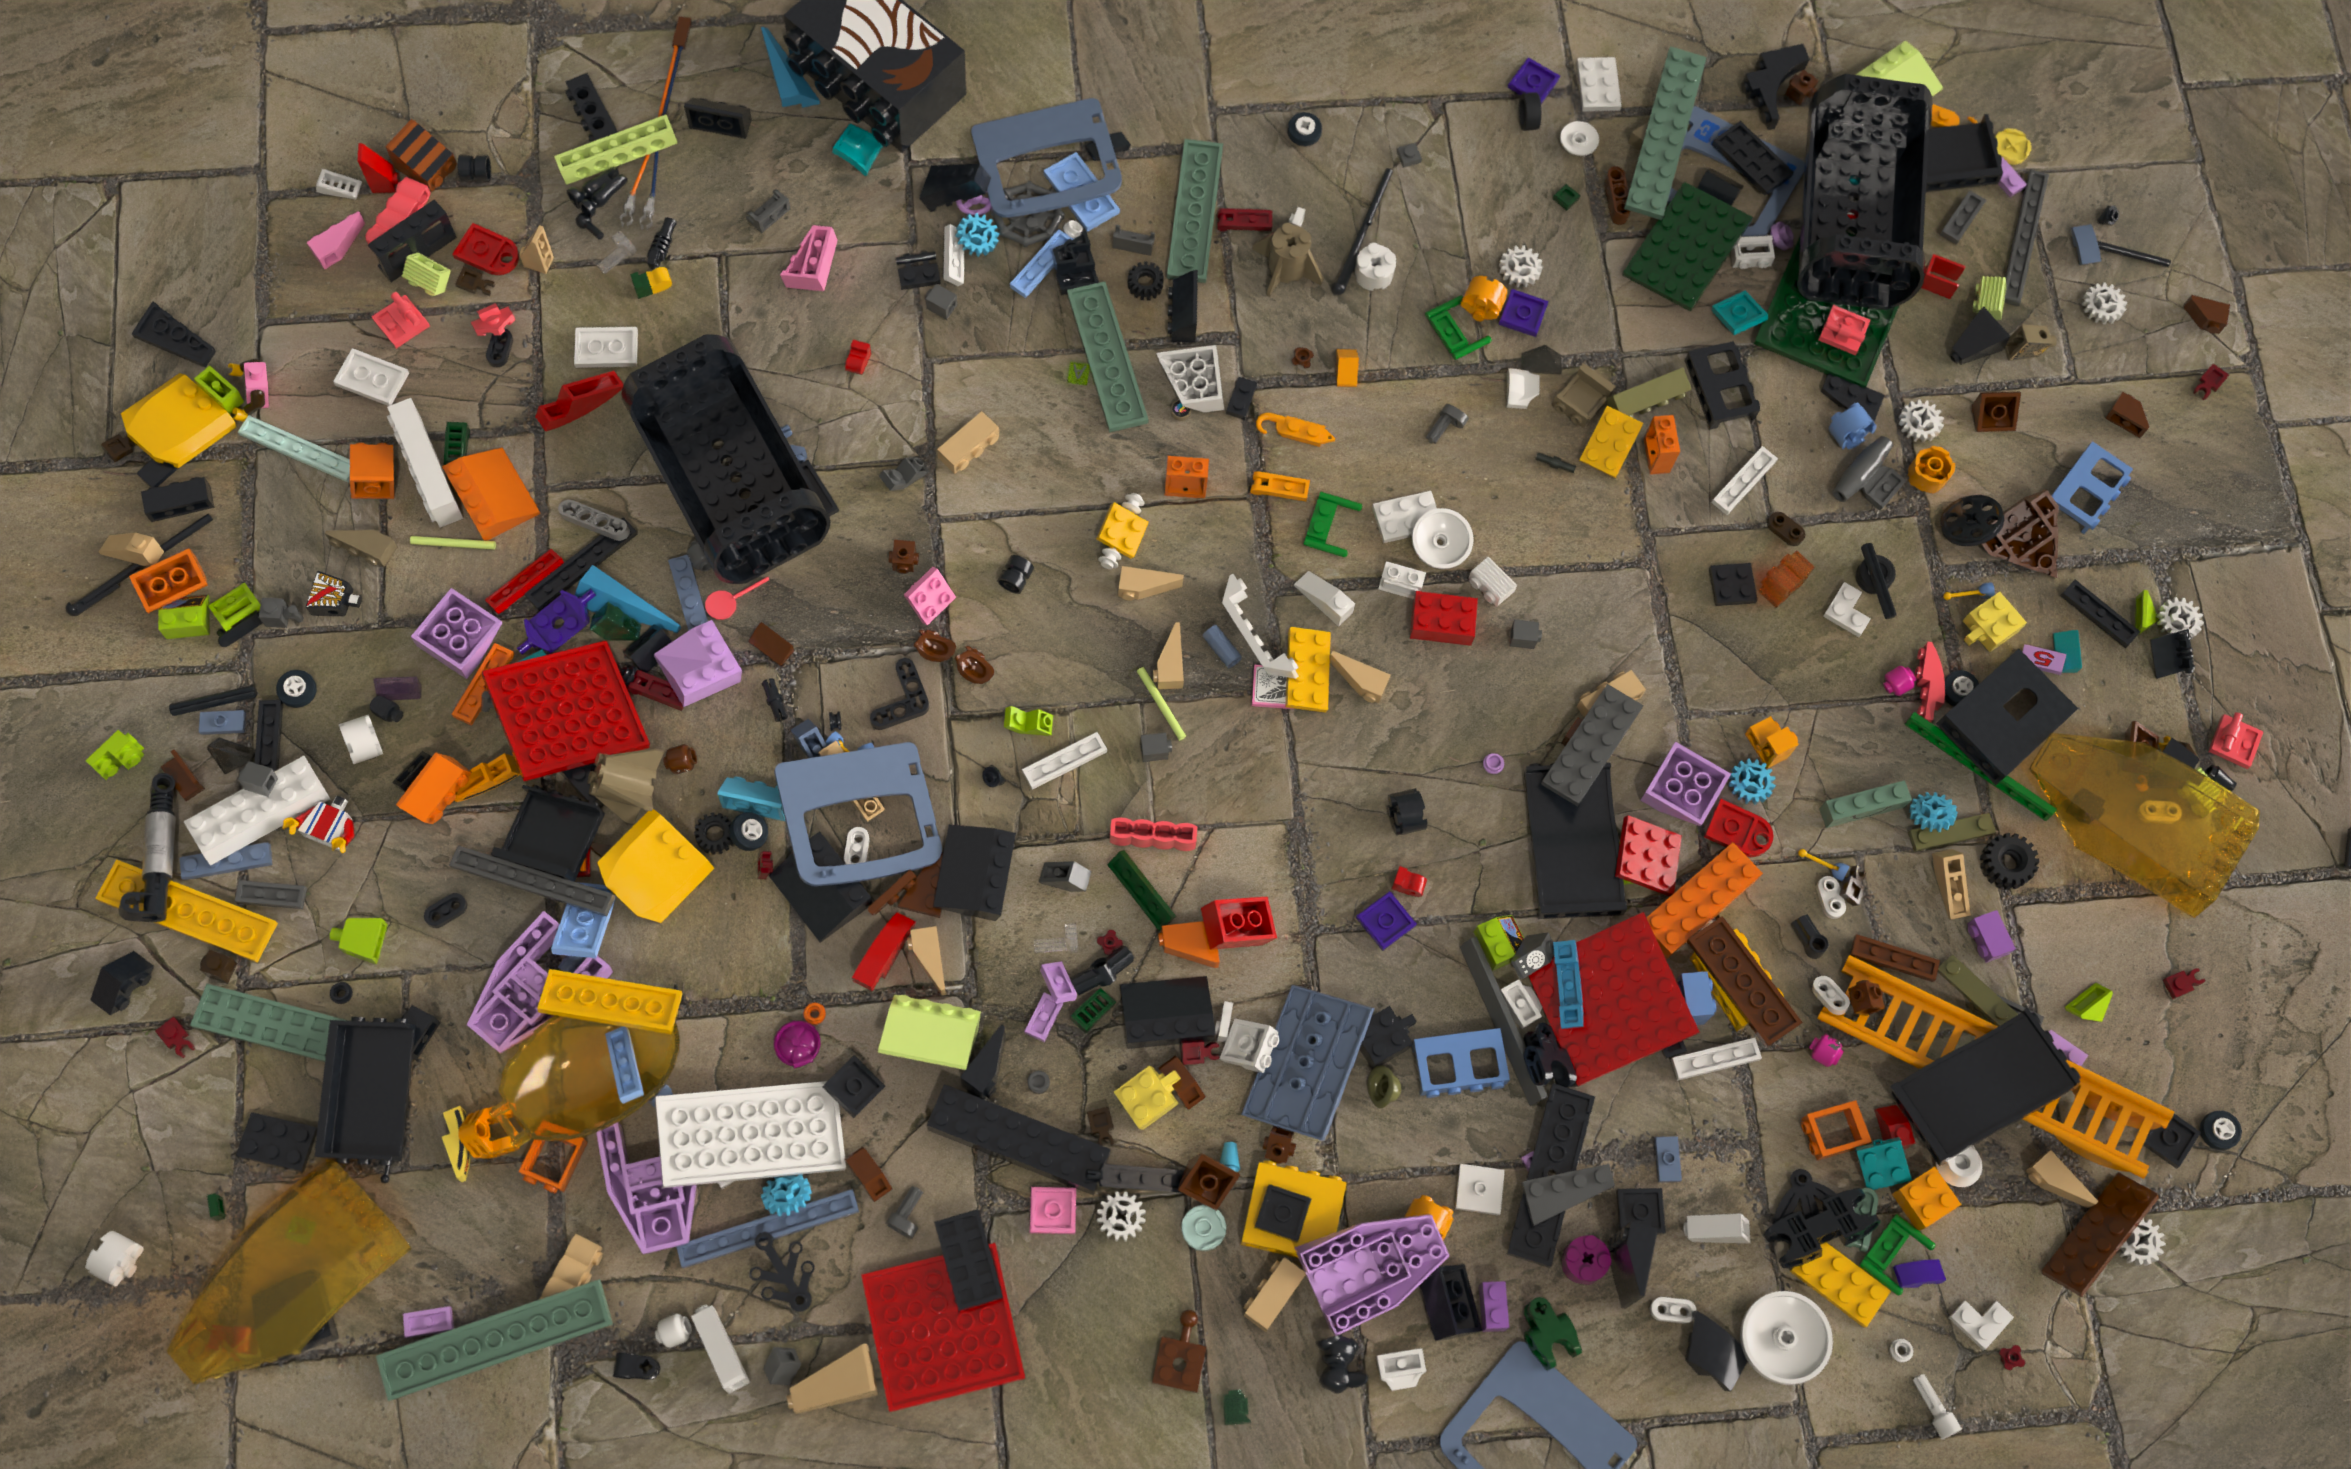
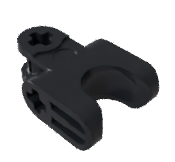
M1539 1023L1534 1032L1529 1031L1524 1035V1042L1527 1046L1524 1052V1060L1534 1085L1545 1086L1554 1077L1557 1085L1570 1088L1577 1079L1570 1056L1566 1049L1558 1047L1552 1028L1546 1023Z

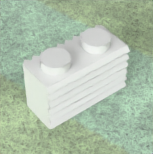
M1489 557L1475 567L1469 575L1470 584L1475 589H1480L1485 599L1490 604H1495V606L1500 605L1514 593L1517 584Z

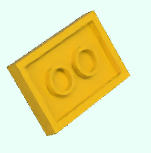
M1607 406L1579 461L1616 479L1643 423Z

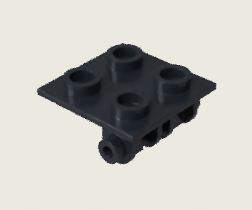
M2189 629L2150 639L2156 679L2185 671L2187 674L2194 672L2196 667L2193 662L2194 654L2192 653L2193 648L2191 647Z

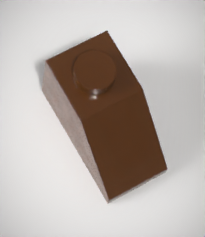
M2191 295L2183 306L2201 330L2220 334L2228 324L2230 304Z
M2125 392L2119 395L2105 419L2138 438H2141L2150 427L2141 402Z

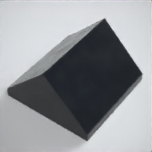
M1709 168L1697 188L1732 206L1744 185Z

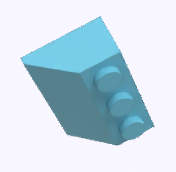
M727 777L718 790L717 795L722 808L743 813L753 812L762 817L785 822L777 786L774 788L760 781L751 783L746 782L741 777Z

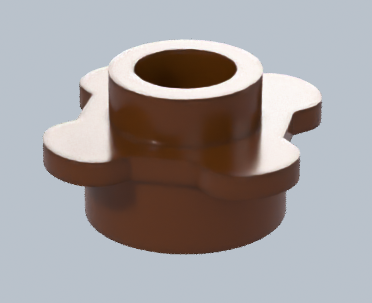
M1304 347L1296 348L1292 364L1309 368L1311 366L1310 360L1314 357V353Z

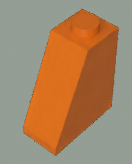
M1204 921L1162 926L1161 933H1158L1159 946H1163L1164 953L1213 968L1219 967L1218 949L1210 950Z

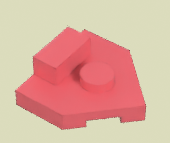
M495 303L477 311L480 318L472 321L471 324L477 336H485L487 333H493L497 336L502 335L505 331L504 327L507 324L511 325L515 318L509 307L499 310Z

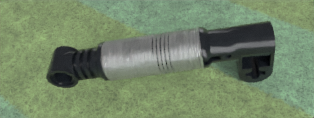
M159 773L152 780L150 810L146 813L142 880L145 882L144 892H128L122 896L118 911L124 920L140 922H162L166 920L168 884L172 881L176 821L175 813L172 809L175 780L167 773ZM164 785L167 789H160L158 786ZM139 903H144L143 911H139Z

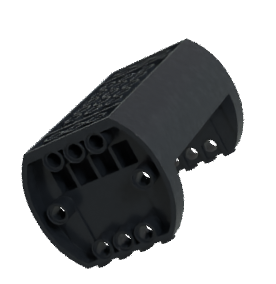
M1843 74L1826 82L1813 95L1808 109L1797 281L1798 289L1806 300L1887 310L1907 302L1922 287L1925 277L1923 240L1928 135L1932 122L1933 107L1931 92L1925 84ZM1849 179L1857 180L1858 185L1851 184ZM1848 196L1856 197L1857 202H1851ZM1847 213L1855 214L1856 219H1850ZM1852 230L1855 233V236H1849L1846 233V231Z
M705 334L629 374L622 388V401L719 580L729 584H746L818 546L824 540L830 529V517L732 341L720 335ZM717 441L723 442V446L720 449H714L713 445ZM725 458L733 459L730 465H722ZM740 474L742 477L739 482L734 483L731 481L734 475ZM744 491L751 492L750 497L747 499H741L740 495Z

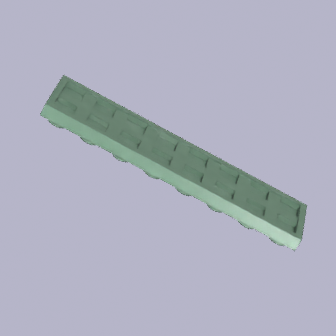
M206 984L190 1026L325 1062L330 1020H349Z

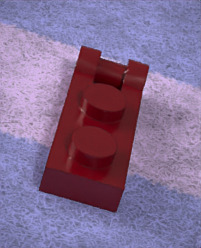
M1221 208L1217 211V217L1219 218L1217 230L1272 231V210Z
M640 670L635 672L633 682H630L627 687L630 693L634 695L639 694L680 711L683 710L684 707L668 681ZM644 682H645V683H647V684H646V686L644 687V686L641 685V683H644Z

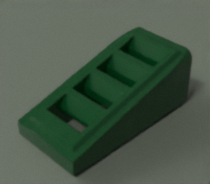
M446 423L444 465L458 459L450 458V455L467 456L470 433L467 423ZM452 439H461V441H452ZM451 447H461V450L451 449Z
M1100 987L1070 1016V1020L1087 1034L1116 1004V1001ZM1099 996L1108 1003L1106 1006L1097 999ZM1093 1002L1102 1009L1100 1012L1091 1005ZM1089 1008L1096 1016L1092 1017L1086 1009ZM1083 1014L1090 1021L1087 1023L1080 1017V1015Z

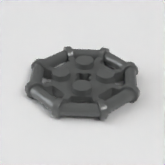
M1032 181L1003 189L1005 198L1009 201L1033 198L1034 196H1031V191L1041 196L1056 193L1054 190L1050 191L1035 185ZM1027 191V195H1019L1018 198L1013 197V195ZM1061 208L1054 209L1053 213L1044 211L1032 214L1033 216H1028L1027 218L1024 215L1009 217L1010 225L1005 226L1002 219L1004 217L996 215L991 209V215L994 217L998 227L999 236L1020 243L1024 247L1049 240L1056 232L1061 220L1065 218V213L1062 212ZM1048 220H1053L1049 228L1044 227ZM1012 231H1017V232H1019V233H1022V234H1024V237L1021 236V235H1019V234H1016V233H1014V232H1012ZM1034 231L1041 232L1040 234L1029 237V235H1031Z

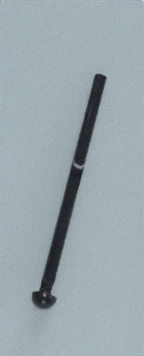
M1390 168L1385 170L1337 282L1331 284V291L1335 295H1342L1346 290L1359 255L1358 251L1368 227L1372 225V219L1393 174V170Z
M209 514L205 515L160 545L165 553L213 521L212 517ZM133 563L71 605L68 602L65 607L66 612L70 616H79L120 588L117 584L137 572L143 566Z

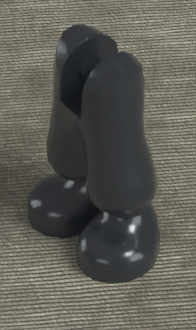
M612 167L584 183L581 192L574 187H570L566 190V193L575 207L581 209L582 213H586L591 218L595 215V210L603 207L628 180L624 175H618L619 171L617 168Z

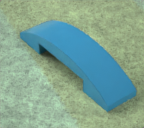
M1576 941L1553 942L1555 964L1557 966L1561 1029L1584 1027L1582 987Z

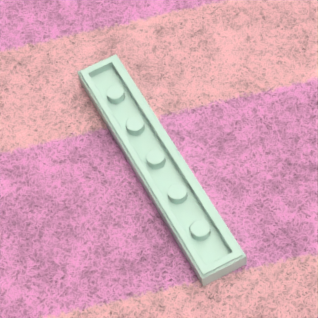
M249 415L238 431L239 435L343 481L348 483L350 481V459Z

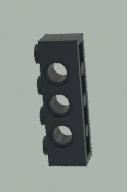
M588 73L565 81L568 88L565 90L569 101L574 102L573 109L577 117L581 116L583 119L580 122L584 131H589L590 133L588 136L590 143L618 133Z

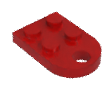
M475 223L471 224L452 253L455 259L491 275L507 274L519 262V252L512 240ZM512 257L510 262H502L503 258Z
M1720 799L1704 838L1726 848L1734 842L1747 857H1758L1770 848L1774 835L1771 825L1764 818ZM1761 835L1765 837L1766 844H1759L1756 841V836Z

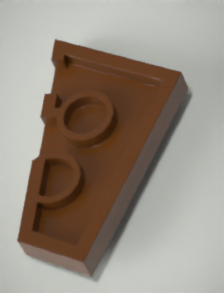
M943 852L935 864L923 868L915 880L916 884L907 891L898 904V908L940 918L942 909L933 908Z

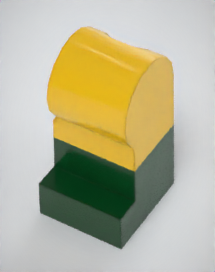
M659 267L651 272L638 274V272L630 274L638 299L664 291L672 286L670 275L665 267Z

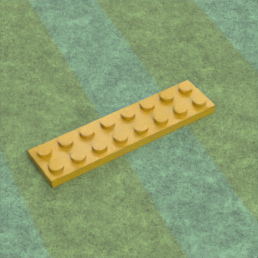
M116 859L95 899L119 909L120 901L124 894L128 892H144L145 882L142 880V869ZM174 881L168 884L166 920L153 922L258 963L278 924L275 920ZM139 903V911H143L144 903Z

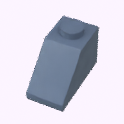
M809 719L791 729L793 736L807 758L820 757L818 752L826 748L827 745L818 728Z

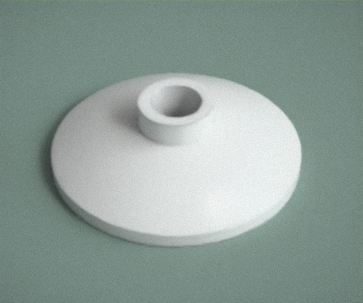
M1575 121L1563 128L1560 140L1562 146L1569 153L1585 156L1595 151L1599 143V135L1592 125L1586 122Z

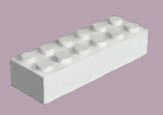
M409 398L388 406L387 408L390 412V415L387 416L388 421L395 432L396 440L400 444L401 452L408 463L409 471L416 482L415 485L432 522L436 521L441 528L463 519L423 421L412 399Z
M305 756L275 771L278 780L268 797L242 789L183 821L210 865L283 826L284 819H294L313 806H316L319 802L324 803L330 800Z

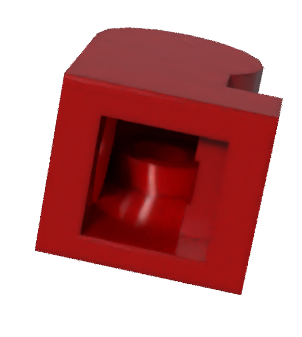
M853 340L846 360L845 370L862 375L871 356V347L868 343Z
M1400 866L1392 890L1415 897H1422L1427 879L1420 874L1409 872L1407 868Z

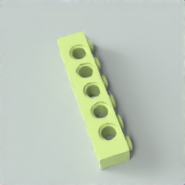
M663 115L554 157L566 185L675 145L678 142L667 115Z

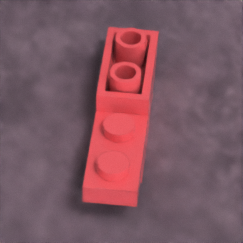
M1928 641L1918 651L1917 659L1920 662L1914 675L1917 679L1916 686L1922 687L1920 692L1922 705L1919 706L1917 714L1931 723L1934 718V711H1938L1944 704L1945 680L1938 653L1933 643Z

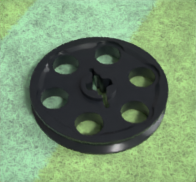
M1971 495L1951 503L1942 513L1940 525L1944 537L1949 542L1959 546H1977L1990 541L2001 531L2004 525V514L2001 505L1995 499L1984 495ZM1965 505H1972L1969 509H1962ZM1985 506H1992L1990 510H1982ZM1950 517H1957L1955 521H1947ZM1990 520H1997L1995 524H1987ZM1955 531H1962L1959 535H1952ZM1976 532L1982 533L1979 537L1972 536Z

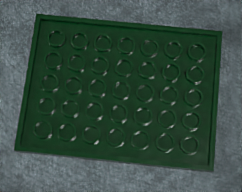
M1846 231V233H1847L1849 236H1851V237H1854V236H1855L1854 234L1849 233V232ZM1799 236L1768 308V320L1762 322L1753 344L1828 375L1830 373L1866 388L1899 306L1887 310L1806 300L1800 293L1797 285L1800 249ZM1833 305L1870 319L1865 332V338L1861 342L1856 355L1819 341Z

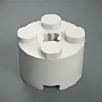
M1370 243L1359 252L1354 272L1357 283L1370 291L1380 288L1385 289L1393 279L1396 256L1387 247L1377 243Z
M369 714L339 724L353 764L383 754Z
M111 1231L100 1239L103 1243L99 1249L91 1251L86 1263V1269L89 1270L90 1274L116 1287L125 1277L130 1278L137 1269L135 1263L144 1248L123 1235Z

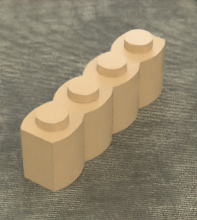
M575 1234L539 1300L589 1283L592 1276L590 1271L594 1265L597 1266L603 1257L601 1251L603 1248Z

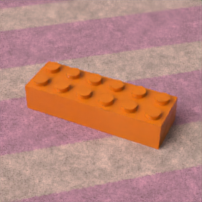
M1734 842L1646 917L1666 960L1687 943L1690 937L1698 933L1754 884L1763 874Z

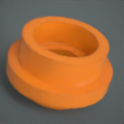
M811 1003L805 1007L803 1015L806 1022L811 1025H818L824 1021L826 1011L821 1004ZM813 1011L819 1012L816 1018L811 1017Z

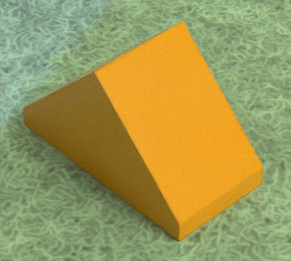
M1336 349L1337 387H1357L1359 364L1357 350Z

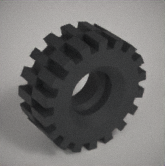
M2005 833L2003 836H1997L1983 849V854L1980 856V860H1983V862L1980 864V868H1985L1983 875L1984 877L1989 875L1990 879L1988 881L1991 884L1995 881L1998 888L2004 885L2005 890H2009L2012 887L2017 889L2035 876L2034 873L2039 868L2036 866L2039 864V858H2035L2038 852L2031 849L2034 845L2032 842L2027 844V838L2024 836L2019 839V834L2014 833L2010 836V833ZM2003 855L2013 857L2016 862L2014 869H2008L2003 865L2001 861Z

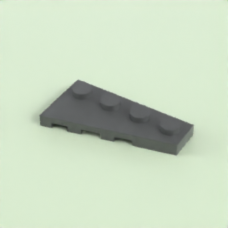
M1609 1164L1527 1180L1521 1183L1532 1227L1615 1186Z

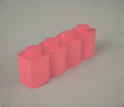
M408 177L400 181L396 187L397 192L388 198L386 208L377 215L376 224L368 229L366 233L367 243L369 244L421 209L431 194L428 186Z
M1114 818L1111 820L1110 843L1114 845L1126 846L1132 844L1140 848L1154 846L1164 850L1174 847L1180 851H1192L1196 847L1197 826L1190 823L1175 825L1168 821L1153 823L1145 819L1132 821L1127 818Z

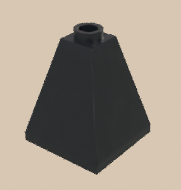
M1983 307L1955 343L1949 356L1954 363L1957 364L1959 362L1962 365L2001 352L2005 349L2010 335L1990 312Z

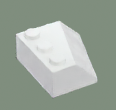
M1216 345L1156 353L1182 406L1201 412L1224 410Z

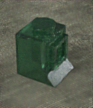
M1229 1390L1228 1394L1223 1396L1225 1425L1251 1424L1252 1421L1247 1417L1248 1397L1244 1398L1242 1390Z

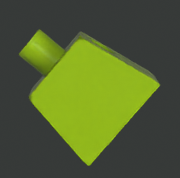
M347 918L343 929L332 927L330 940L339 941V949L343 953L377 964L388 924L382 918Z

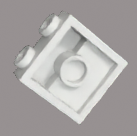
M1234 1019L1220 1060L1240 1065L1247 1070L1264 1073L1265 1068H1268L1271 1064L1270 1054L1272 1049L1279 1043V1032L1269 1025Z

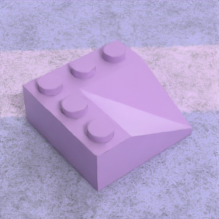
M451 588L411 635V638L417 647L467 679L482 661L502 621Z
M712 620L692 628L654 654L656 661L683 707L741 682L742 670Z
M1675 742L1640 801L1662 813L1701 826L1731 773Z

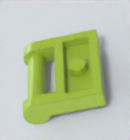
M246 583L241 584L208 605L226 632L231 629L232 625L254 611H260L261 606Z

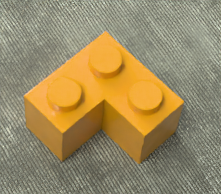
M1771 716L1750 726L1745 733L1761 761L1766 763V769L1787 759L1799 745L1795 733L1790 731L1788 727L1781 730L1780 725Z

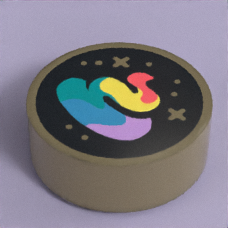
M1177 400L1171 406V415L1178 421H1184L1190 417L1191 408L1182 406L1180 400Z

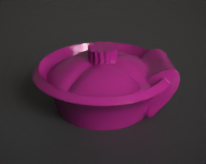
M798 1020L786 1023L777 1031L774 1038V1051L777 1057L783 1063L793 1066L794 1069L805 1066L808 1063H813L820 1050L821 1040L818 1031L813 1025L805 1021Z

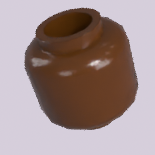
M686 744L671 747L666 751V757L663 758L664 766L676 775L693 770L697 763L696 752Z

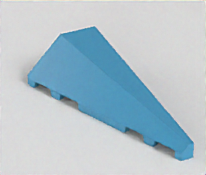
M761 27L782 107L801 104L802 108L820 104L819 98L806 80L795 74L789 67L786 60L788 58L787 54L769 29Z
M594 565L590 567L578 584L575 596L582 597L590 589L596 594L594 598L586 603L588 605L586 608L591 612L608 614L610 617L637 624L656 625L662 629L673 631L676 634L681 629V626Z

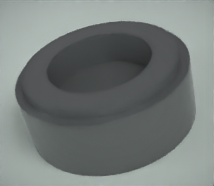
M1035 1071L1029 1075L1028 1088L1031 1092L1042 1094L1048 1090L1050 1079L1045 1072Z

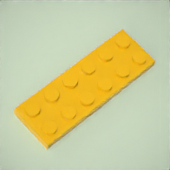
M549 969L537 1010L538 1013L672 1034L682 998V991Z

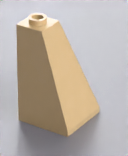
M860 1345L791 1387V1394L787 1395L789 1409L793 1408L794 1412L798 1414L878 1395L868 1345Z

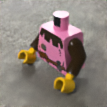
M250 359L240 363V365L230 363L228 365V368H232V372L229 373L230 376L241 377L244 372L247 405L244 406V409L235 407L232 410V413L236 414L233 419L244 422L248 415L253 414L260 408H269L266 363L258 359Z

